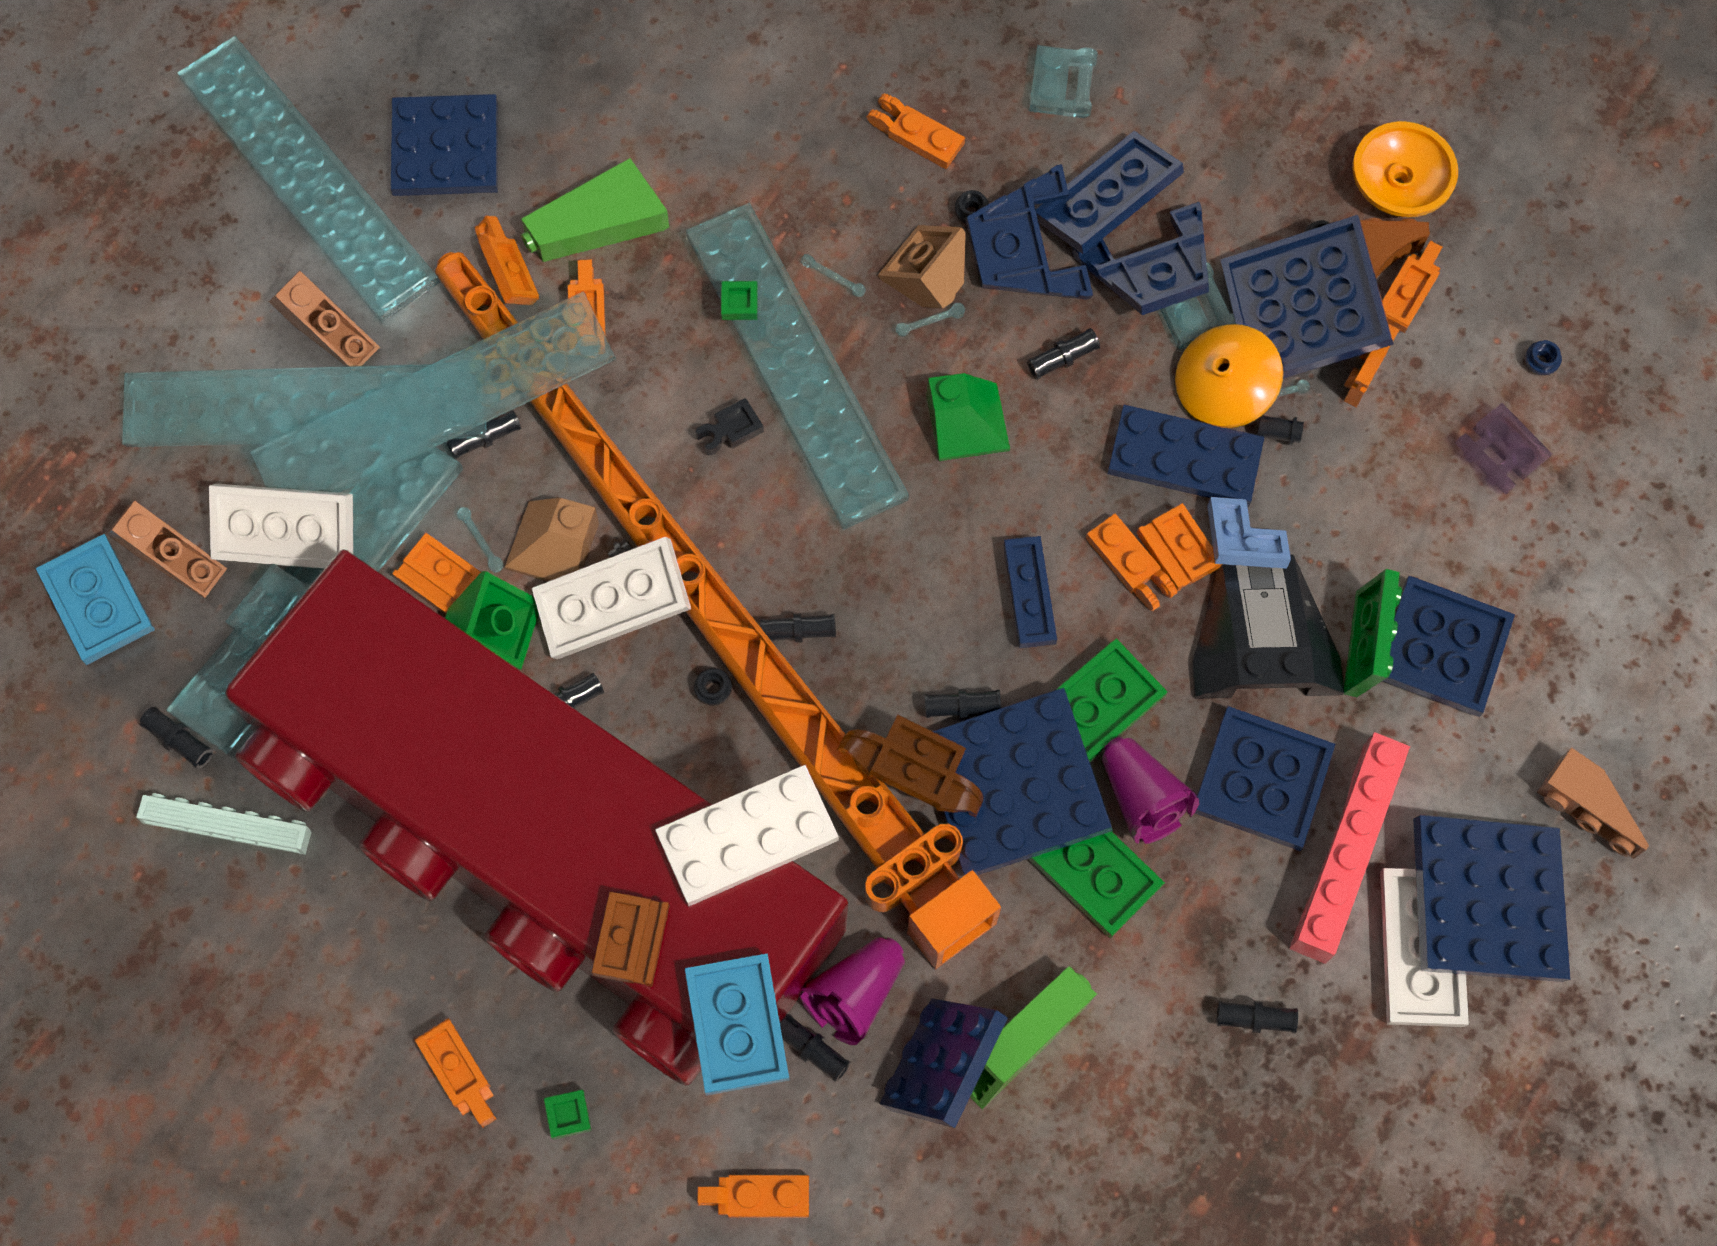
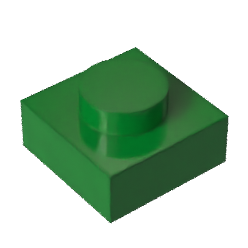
M722 281V320H758L757 281Z
M583 1089L544 1098L552 1140L592 1131Z

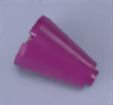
M1118 737L1105 746L1102 762L1130 836L1135 843L1139 844L1140 839H1142L1145 844H1151L1165 838L1182 826L1179 819L1186 812L1190 818L1196 812L1199 806V798L1134 739Z
M876 937L806 983L801 990L804 992L800 997L807 1012L822 1028L829 1023L836 1029L837 1032L833 1037L848 1045H858L865 1038L905 965L902 947L892 938Z

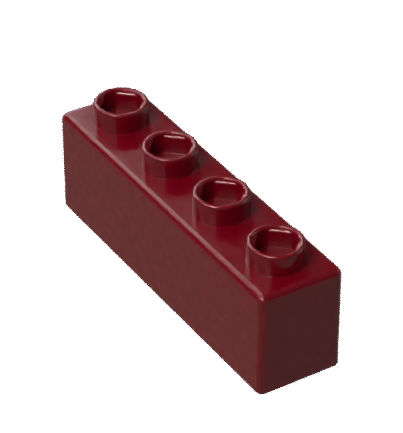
M345 549L338 552L226 688L227 699L253 731L252 735L235 755L237 761L248 772L277 795L304 812H310L325 792L330 789L375 821L359 842V849L388 875L421 898L433 901L449 880L454 878L500 911L499 916L486 931L485 940L501 956L542 986L553 992H559L579 968L628 1003L629 1006L613 1026V1033L627 1047L653 1067L684 1086L690 1085L701 1071L685 968L768 953L779 1022H781L803 993L801 991L802 988L813 979L846 933L847 899L794 861L688 907L655 829L709 807L712 804ZM610 892L669 903V912L652 987L592 975Z

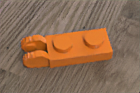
M885 93L878 99V104L886 112L897 117L895 122L888 115L874 109L866 117L871 125L886 133L888 138L944 169L949 167L965 144L964 136L908 105L904 106L899 99Z
M1116 513L1087 533L1086 539L1129 592L1131 594L1134 592L1147 609L1154 611L1160 606L1156 595L1145 585L1149 580H1152L1168 598H1172L1177 594V588L1169 576L1161 571L1159 564Z

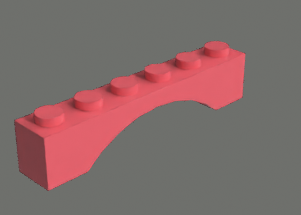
M1376 732L1364 744L1352 776L1350 789L1337 830L1318 879L1301 915L1289 948L1290 950L1324 964L1335 956L1410 746Z

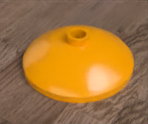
M1398 121L1378 126L1361 140L1353 158V176L1361 194L1379 210L1395 216L1418 217L1437 210L1450 198L1458 179V163L1450 145L1432 129L1413 122ZM1395 179H1401L1404 184L1397 182Z
M1238 324L1218 326L1199 335L1183 352L1176 369L1175 385L1177 394L1187 412L1199 422L1221 428L1243 426L1262 416L1275 402L1283 382V364L1275 345L1262 332L1252 327ZM1224 363L1230 364L1226 371H1218L1220 365Z

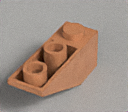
M301 271L297 272L268 301L293 326L354 373L380 348Z
M136 501L128 505L106 534L138 558L203 598H206L227 570L224 565L217 560L211 559L209 554Z
M1570 748L1560 757L1537 793L1544 797V801L1551 808L1560 812H1566L1575 818L1577 824L1583 830L1591 834H1598L1608 841L1609 846L1616 853L1626 857L1630 856L1633 859L1646 851L1649 845L1604 769L1575 749Z

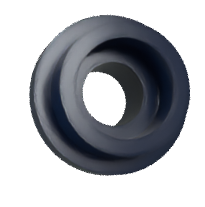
M1538 341L1533 343L1526 351L1525 362L1532 372L1538 375H1550L1556 372L1561 365V351L1551 341ZM1537 356H1543L1548 363L1542 362Z

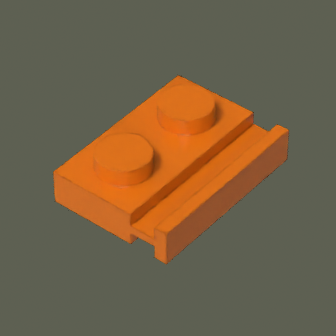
M1389 324L1394 341L1400 329ZM1390 346L1360 356V359L1364 360L1365 363L1361 370L1354 367L1344 384L1345 387L1350 389L1344 402L1357 408Z
M1183 503L1153 519L1146 526L1139 527L1136 534L1154 560L1159 564L1161 571L1165 572L1175 584L1177 592L1186 585H1191L1222 566V564H1215L1212 545Z
M425 533L404 558V563L398 570L395 569L392 575L446 615L448 608L481 572L428 533Z

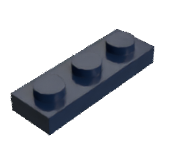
M1041 536L1004 540L1003 548L1019 649L1055 645L1057 643V634Z

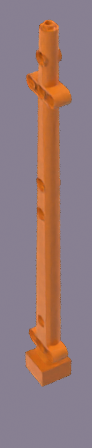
M449 252L443 255L437 262L435 275L493 351V353L478 362L475 367V378L482 396L486 400L498 402L521 389L637 547L667 537L671 539L681 576L689 571L698 574L695 580H683L691 609L686 611V613L800 766L806 765L815 787L876 867V870L867 877L865 883V900L868 906L878 912H887L902 902L910 913L907 934L935 970L997 925L1001 906L976 873L971 870L962 878H959L951 868L959 859L962 850L963 840L960 831L953 825L940 824L924 834L883 781L873 776H867L856 765L849 753L837 750L845 735L843 730L554 367L563 362L570 354L569 335L565 324L558 319L548 318L525 331L463 253ZM481 306H490L487 310L484 311L477 310ZM551 338L560 339L554 344L546 343ZM522 357L531 358L529 361L525 363L516 362L519 358ZM492 376L501 377L494 383L486 382ZM650 516L656 519L650 525L638 523L643 517ZM863 801H871L878 809L872 814L865 815L858 811L857 806ZM946 838L953 842L955 848L949 853H943L935 848L934 843L939 839ZM909 861H917L923 865L924 871L919 875L912 876L904 871L903 866ZM879 883H885L892 888L893 893L887 898H879L873 894L872 888Z

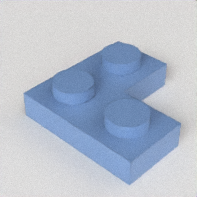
M1210 498L1207 508L1215 564L1287 569L1291 557L1287 532L1285 530L1251 528L1246 499Z

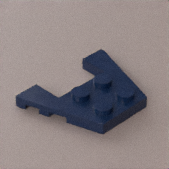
M1062 164L1054 166L1049 172L1028 181L1016 191L1007 196H1002L967 216L966 224L981 288L1084 300L1092 298L1093 293L1086 265L1050 272L1034 207L1037 204L1068 198L1069 192Z
M1200 202L1170 211V222L1179 238L1118 259L1113 258L1103 239L1085 254L1072 247V255L1075 260L1081 265H1086L1088 271L1141 315L1209 292Z

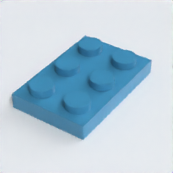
M105 534L36 568L78 654L86 665L155 630Z
M768 953L685 968L706 1096L788 1081L789 1073Z

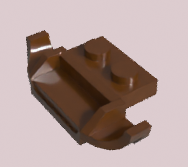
M898 714L886 738L866 730H849L844 735L837 749L843 753H849L856 765L867 776H873L935 807L938 811L952 813L969 812V815L976 818L982 806L984 796L981 790L970 780L955 773L966 748Z

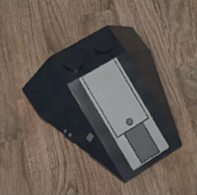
M1294 554L1290 555L1291 560L1287 569L1222 564L1217 569L1192 661L1195 699L1232 698L1237 689L1305 688L1306 696H1339L1344 694L1340 655Z

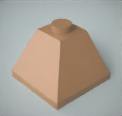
M918 225L881 270L878 277L921 307L944 309L953 302L956 293L964 284L965 231L962 227Z
M564 498L529 501L505 569L548 582L583 569L599 525L596 508Z

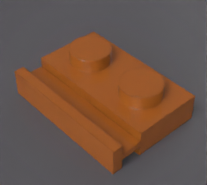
M610 892L592 975L652 987L669 912V903Z

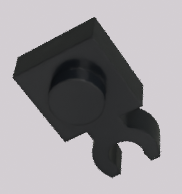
M744 398L715 413L716 425L704 424L695 431L698 440L705 436L714 438L713 442L705 446L706 454L713 455L720 450L723 442L728 440L733 449L763 433L764 426L748 400Z

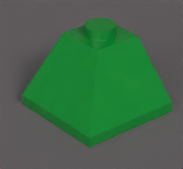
M966 373L928 378L926 397L939 461L1010 451L997 383Z
M482 571L448 608L445 619L515 668L521 670L539 612L534 596L487 571Z

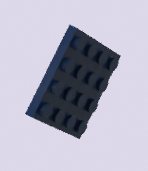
M1358 215L1220 259L1236 324L1252 327L1262 332L1273 342L1282 360L1283 379L1394 345Z
M1064 688L933 731L966 748L955 773L973 782L984 796L982 806L976 818L969 815V812H945L948 824L955 826L962 835L963 844L959 860L964 875L973 870L978 876L1113 831Z
M1425 815L1413 818L1421 971L1554 982L1571 980L1560 828Z

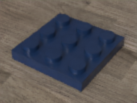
M496 94L393 97L391 136L392 195L498 193V100Z
M1409 575L1405 581L1400 602L1395 610L1394 621H1397L1398 629L1395 639L1391 642L1390 656L1393 657V668L1389 677L1383 680V682L1480 717L1484 713L1515 614Z
M1227 706L1197 794L1199 806L1195 814L1301 851L1305 844L1336 744Z
M931 998L929 1004L920 1014V1022L911 1040L902 1051V1059L894 1075L885 1085V1093L879 1104L892 1112L955 1128L1008 1017L994 1009Z

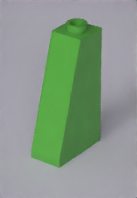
M631 158L523 217L521 220L524 233L521 234V238L530 253L536 251L541 260L546 262L664 231L669 228L668 212Z
M1068 966L1003 1027L970 1096L982 1110L1097 995L1083 975L1076 973Z

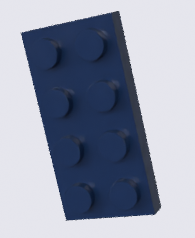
M1133 131L1067 184L1068 198L1043 203L1035 209L1038 223L1080 253L1085 254L1184 173L1183 163L1136 131Z
M1123 405L1107 474L1207 498L1246 499L1247 507H1249L1252 501L1264 437Z

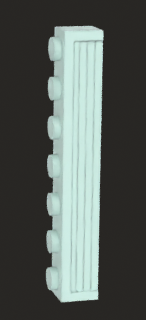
M152 793L151 796L143 795L136 817L141 823L304 855H306L311 836V830L302 821L292 820L291 823L283 822V819L271 815L268 818L259 817L258 813L245 811V814L236 813V810L230 807L215 809L212 808L211 804L204 802L194 805L189 804L190 801L183 798H175V801L157 793Z

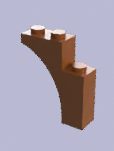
M1368 218L1360 220L1376 279L1385 269L1399 259L1420 252L1430 235L1429 222H1417L1415 219L1382 221L1379 218Z

